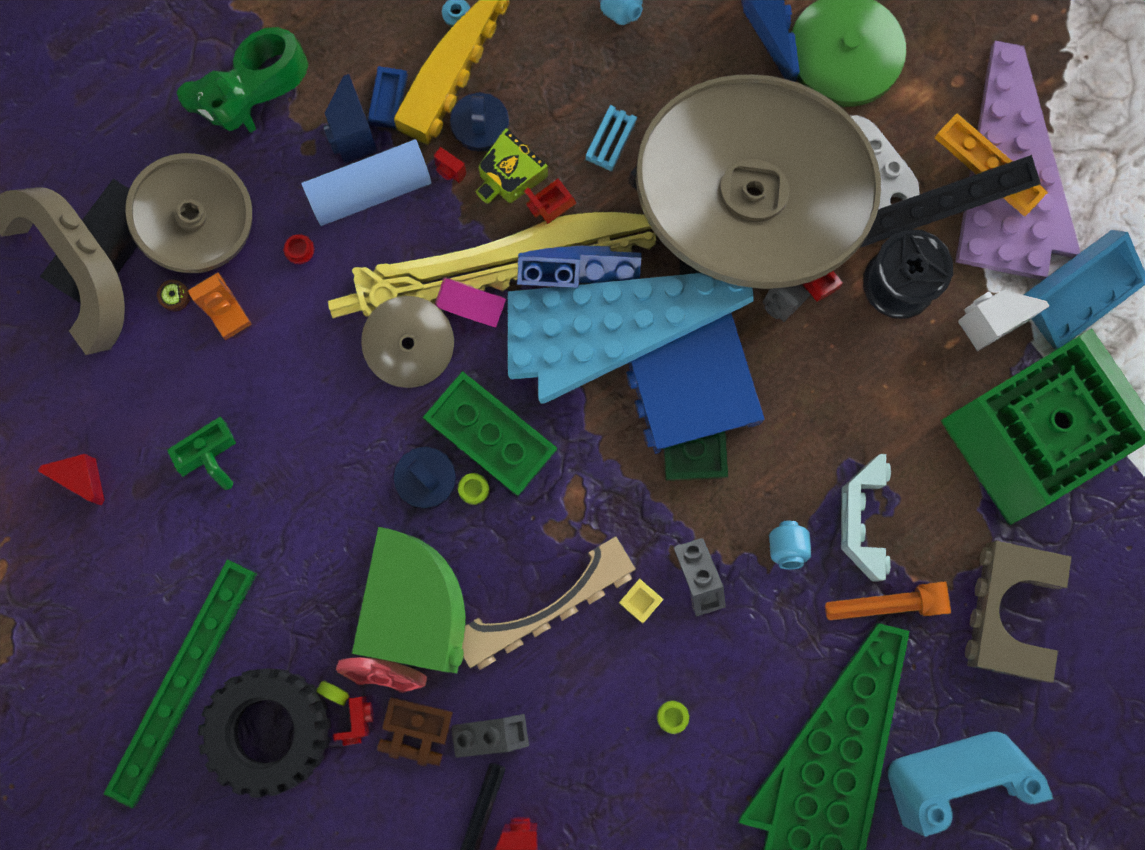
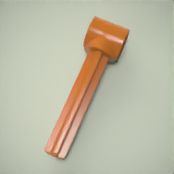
M947 582L921 584L915 588V592L825 603V614L830 621L918 611L922 616L952 613Z

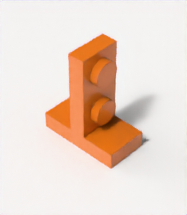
M219 272L188 290L193 301L212 319L225 340L252 325Z

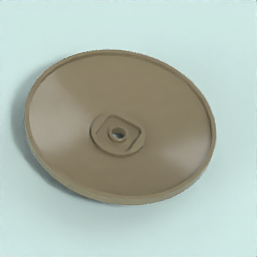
M754 74L725 76L705 81L680 93L668 102L650 123L641 142L637 160L636 184L640 205L648 223L661 242L674 255L697 271L714 279L743 287L770 289L797 286L816 280L834 271L850 259L860 248L876 219L880 205L881 176L879 165L870 142L858 124L839 105L821 93L802 84L773 76ZM754 187L760 190L762 194L753 196L746 189Z

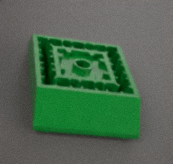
M1092 328L940 420L1008 525L1051 504L1145 445V405ZM1056 413H1063L1068 418L1066 429L1056 425Z

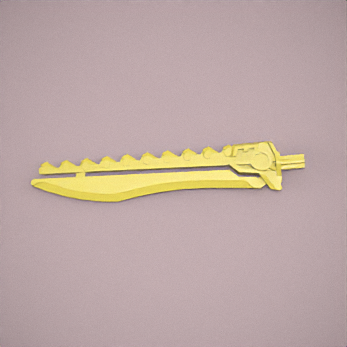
M593 212L559 216L549 224L544 221L511 236L471 249L395 264H378L373 272L367 267H354L352 273L357 293L328 301V306L332 318H336L361 310L364 316L369 317L380 304L399 296H416L435 304L443 280L428 284H422L423 282L518 261L519 253L545 248L582 246L598 242V244L590 246H610V251L631 252L632 246L637 245L649 250L656 245V234L648 231L610 241L612 238L652 229L645 215ZM518 263L449 279L471 285L485 291V287L489 286L504 291L510 286V280H517Z

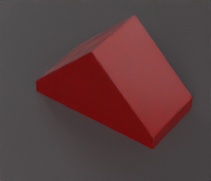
M82 454L41 465L37 470L92 503L102 505L105 501L97 462L94 457Z

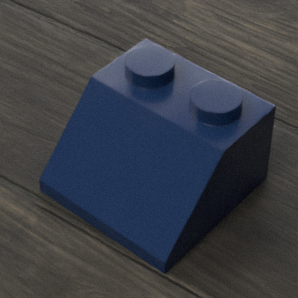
M349 74L344 75L325 111L328 124L324 125L323 128L334 154L340 153L344 163L375 153L378 150Z

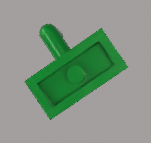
M221 416L167 449L176 470L182 477L204 464L208 474L223 490L232 488L233 481L219 467L215 456L236 444L230 429Z

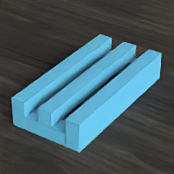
M610 105L588 149L585 160L613 171L636 123L637 116L632 114L628 116L625 111L620 110L619 112L615 110L614 106ZM612 117L616 118L599 156H594ZM623 121L627 125L608 162L604 159Z

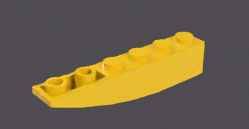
M479 0L448 31L420 69L394 117L397 131L429 145L433 137H438L443 127V117L446 112L450 113L454 108L457 99L456 93L460 87L464 88L470 76L469 69L473 62L478 63L483 52L482 45L486 38L490 39L496 29L495 21L499 14L503 15L505 13L509 0Z

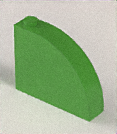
M378 527L352 654L443 672L457 673L464 656L462 646L465 633V607L455 574L446 560L429 544L413 536Z

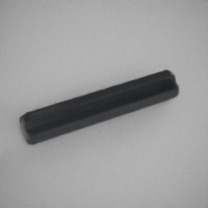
M497 763L489 764L460 850H479L505 773L504 766Z

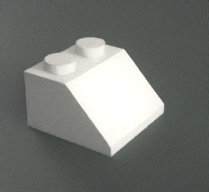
M1005 290L995 295H992L989 291L974 300L973 304L964 309L966 315L958 320L976 350L979 351L1030 321L1048 308L1049 304L1045 300Z

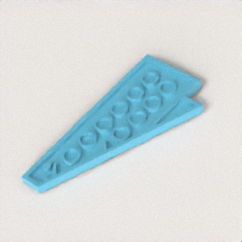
M703 273L581 284L578 288L550 287L509 291L508 376L510 379L538 377V399L541 404L547 403L753 302V288L729 284Z

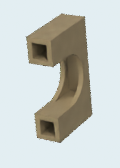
M1001 541L986 543V547L982 549L980 554V565L983 566L981 578H978L975 586V595L978 596L977 607L973 609L970 617V626L973 627L972 639L967 642L965 657L968 659L967 666L1038 682H1054L1058 651L1024 644L1015 640L1003 627L999 608L1004 593L1018 582L1051 589L1067 588L1071 556Z

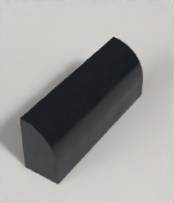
M112 179L82 221L104 250L118 274L138 246L131 236L126 220V200L129 188ZM55 255L40 277L81 304L79 290L74 279L58 256Z

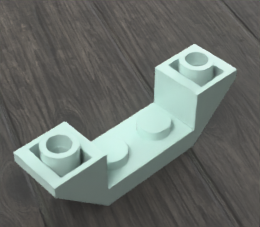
M879 454L874 457L842 487L841 549L874 582L886 580V575L890 573L891 563L890 557L886 556V548L861 547V542H864L866 534L865 524L861 523V511L865 510L866 496L865 493L861 492V488L880 489L886 486V481L888 482L891 476L890 463H886V454Z

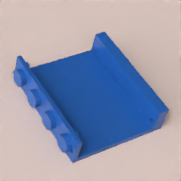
M732 313L628 363L630 371L626 372L627 381L630 389H636L639 399L635 400L636 411L639 418L644 417L647 429L643 430L644 438L648 448L653 446L655 454L660 453L661 449L742 426L748 425V428L758 426L765 420Z

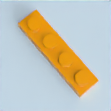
M958 113L934 137L975 174L1012 162L1010 158ZM1037 185L1003 198L1025 217L1048 191L1041 185Z

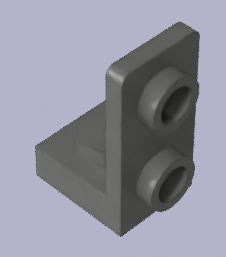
M801 285L770 288L762 303L766 305V311L773 318H780L785 322L811 294Z
M700 538L675 546L676 557L690 589L691 603L695 616L726 608L724 586L704 539Z
M525 714L456 724L451 727L454 752L457 758L509 752L529 746Z

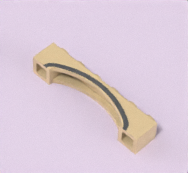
M615 536L590 551L588 556L591 561L580 579L566 594L543 610L525 618L505 623L484 624L478 618L465 626L462 648L464 651L463 657L468 666L473 668L477 665L479 670L487 667L496 661L494 654L505 649L507 654L524 644L521 638L531 632L536 637L550 629L551 626L548 622L560 616L563 621L577 613L576 605L587 600L590 605L605 596L603 589L614 583L615 587L618 588L632 580L633 578L630 573L635 570V567L617 537Z

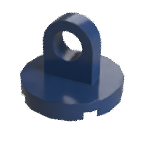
M481 92L468 94L460 99L452 109L450 123L453 136L468 150L478 152L490 150L502 132L509 128L507 109L499 99L491 94Z
M421 447L412 449L402 456L395 468V488L401 498L415 508L430 509L438 507L449 499L456 484L454 465L447 455L435 448Z

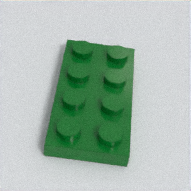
M463 371L423 416V419L517 497L520 496L557 451L556 446Z

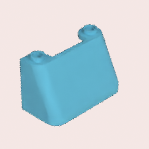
M995 731L900 757L894 760L888 768V779L903 826L924 837L939 833L947 829L951 824L952 810L949 800L1003 785L1008 790L1009 795L1016 796L1021 801L1029 804H1037L1053 799L1044 775L1007 735Z

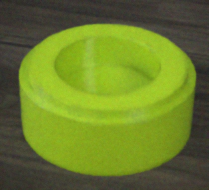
M470 473L459 481L458 493L465 503L478 505L488 497L489 485L482 475Z
M325 680L320 682L316 690L317 693L342 706L346 704L349 698L348 692Z
M667 701L659 707L656 718L661 729L667 733L676 734L687 727L689 713L682 703Z

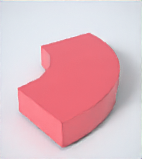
M356 657L338 660L336 667L338 673L357 685L376 684L393 688L401 693L425 687L427 680L426 675L413 668L376 658Z

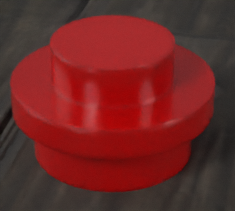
M293 235L284 244V254L291 263H307L314 255V245L310 238L305 235Z

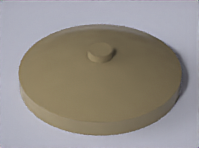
M180 153L156 160L140 172L133 181L127 195L126 220L134 242L149 259L169 270L182 273H201L223 266L242 250L251 231L252 204L244 183L228 166L205 155Z

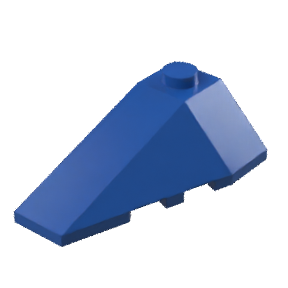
M741 0L744 13L784 79L795 82L800 71L795 35L793 32L788 33V29L791 26V4L785 5L784 0Z

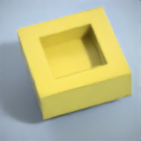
M639 579L619 604L643 624L664 599Z

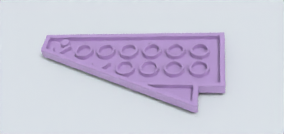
M995 41L991 46L977 131L1012 161L1032 155L1041 182L1040 185L1048 193L1025 217L1004 198L964 211L956 263L1044 280L1048 277L1051 253L1074 258L1080 253V248L1024 46ZM973 171L970 172V176L976 175Z

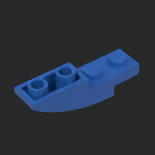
M567 246L523 252L518 254L517 284L578 288L579 283L640 279L641 253L610 251V246Z

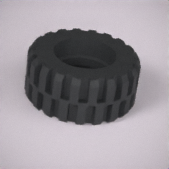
M267 668L242 672V675L232 677L224 682L225 686L222 689H216L210 697L213 700L212 703L205 706L201 716L206 718L204 724L198 726V735H203L204 744L198 746L200 755L206 754L209 760L204 765L209 773L214 771L217 773L216 781L223 787L227 785L233 787L232 792L243 795L247 793L251 797L261 798L266 795L274 796L297 786L313 774V770L321 764L325 757L323 755L325 748L329 747L330 737L327 736L328 729L331 728V718L327 719L325 712L328 707L325 700H320L316 692L317 688L314 685H309L305 682L306 678L299 674H292L288 670ZM261 700H271L283 705L291 715L294 724V740L290 750L281 759L270 763H261L250 758L241 747L238 737V726L242 714L247 707Z

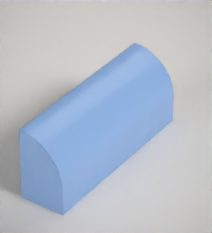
M415 139L301 184L320 226H323L432 183L423 155Z

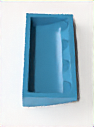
M1110 230L1024 294L1025 296L1045 300L1049 304L1048 308L1032 318L1045 339L1057 350L1145 285V270L1129 233Z

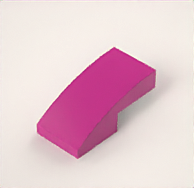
M444 277L435 305L456 315L496 327L506 299Z

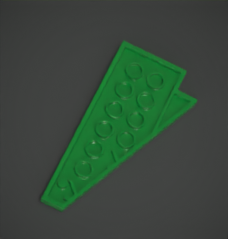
M880 623L874 625L740 814L738 823L767 830L763 850H866L910 631Z

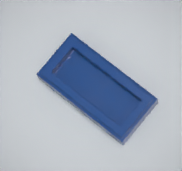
M378 66L367 120L369 125L397 129L394 117L403 102L408 77L406 70Z

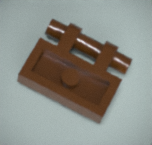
M390 697L382 729L394 732L392 741L380 739L377 751L387 753L389 758L399 760V757L415 760L417 765L427 766V764L440 766L443 754L431 751L433 742L446 744L453 712ZM405 735L422 739L421 747L403 744Z

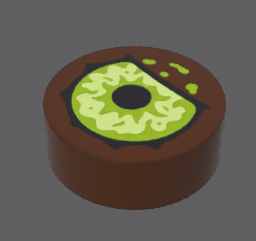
M167 280L158 288L157 299L168 311L177 312L188 305L190 294L188 293V288L182 282Z

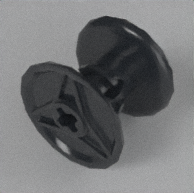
M907 229L893 234L882 244L879 253L868 262L863 273V290L868 302L879 313L891 318L908 319L921 314L931 304L932 300L937 299L948 289L953 277V259L947 246L937 236L926 231Z

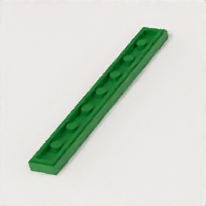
M228 559L226 560L103 793L104 795L130 808L136 807L257 573Z

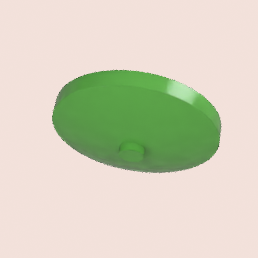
M817 0L802 12L792 30L796 40L800 71L797 77L798 82L821 93L839 106H860L880 98L896 82L905 63L906 42L902 28L892 13L875 0Z

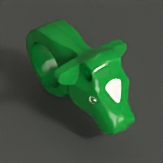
M279 27L264 28L252 33L242 41L235 51L231 71L213 70L197 81L185 82L178 88L177 96L181 106L188 112L200 114L215 126H222L226 130L231 131L237 129L243 123L249 132L252 133L256 130L250 116L252 106L279 97L296 88L306 75L308 61L301 44L294 34ZM276 55H282L272 66L257 70L267 59Z

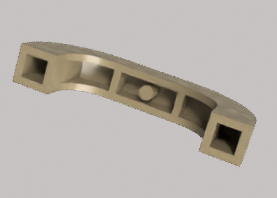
M35 187L1 193L0 235L3 237L28 233L33 224L38 228L74 279L79 290L80 313L69 332L85 355L111 349L123 327L125 306L118 274L104 250L72 206L55 191L48 188Z

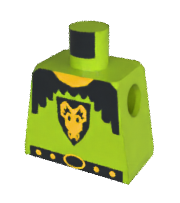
M506 128L479 165L480 177L485 182L475 192L486 204H489L498 194L507 202L512 203L525 194V189L529 187L531 190L548 177V165Z

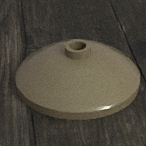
M399 296L383 302L370 314L362 332V351L368 366L380 379L397 387L413 388L430 383L443 373L453 354L454 335L446 315L432 302L416 296ZM405 337L413 339L414 345L412 348L406 349L402 346V340Z

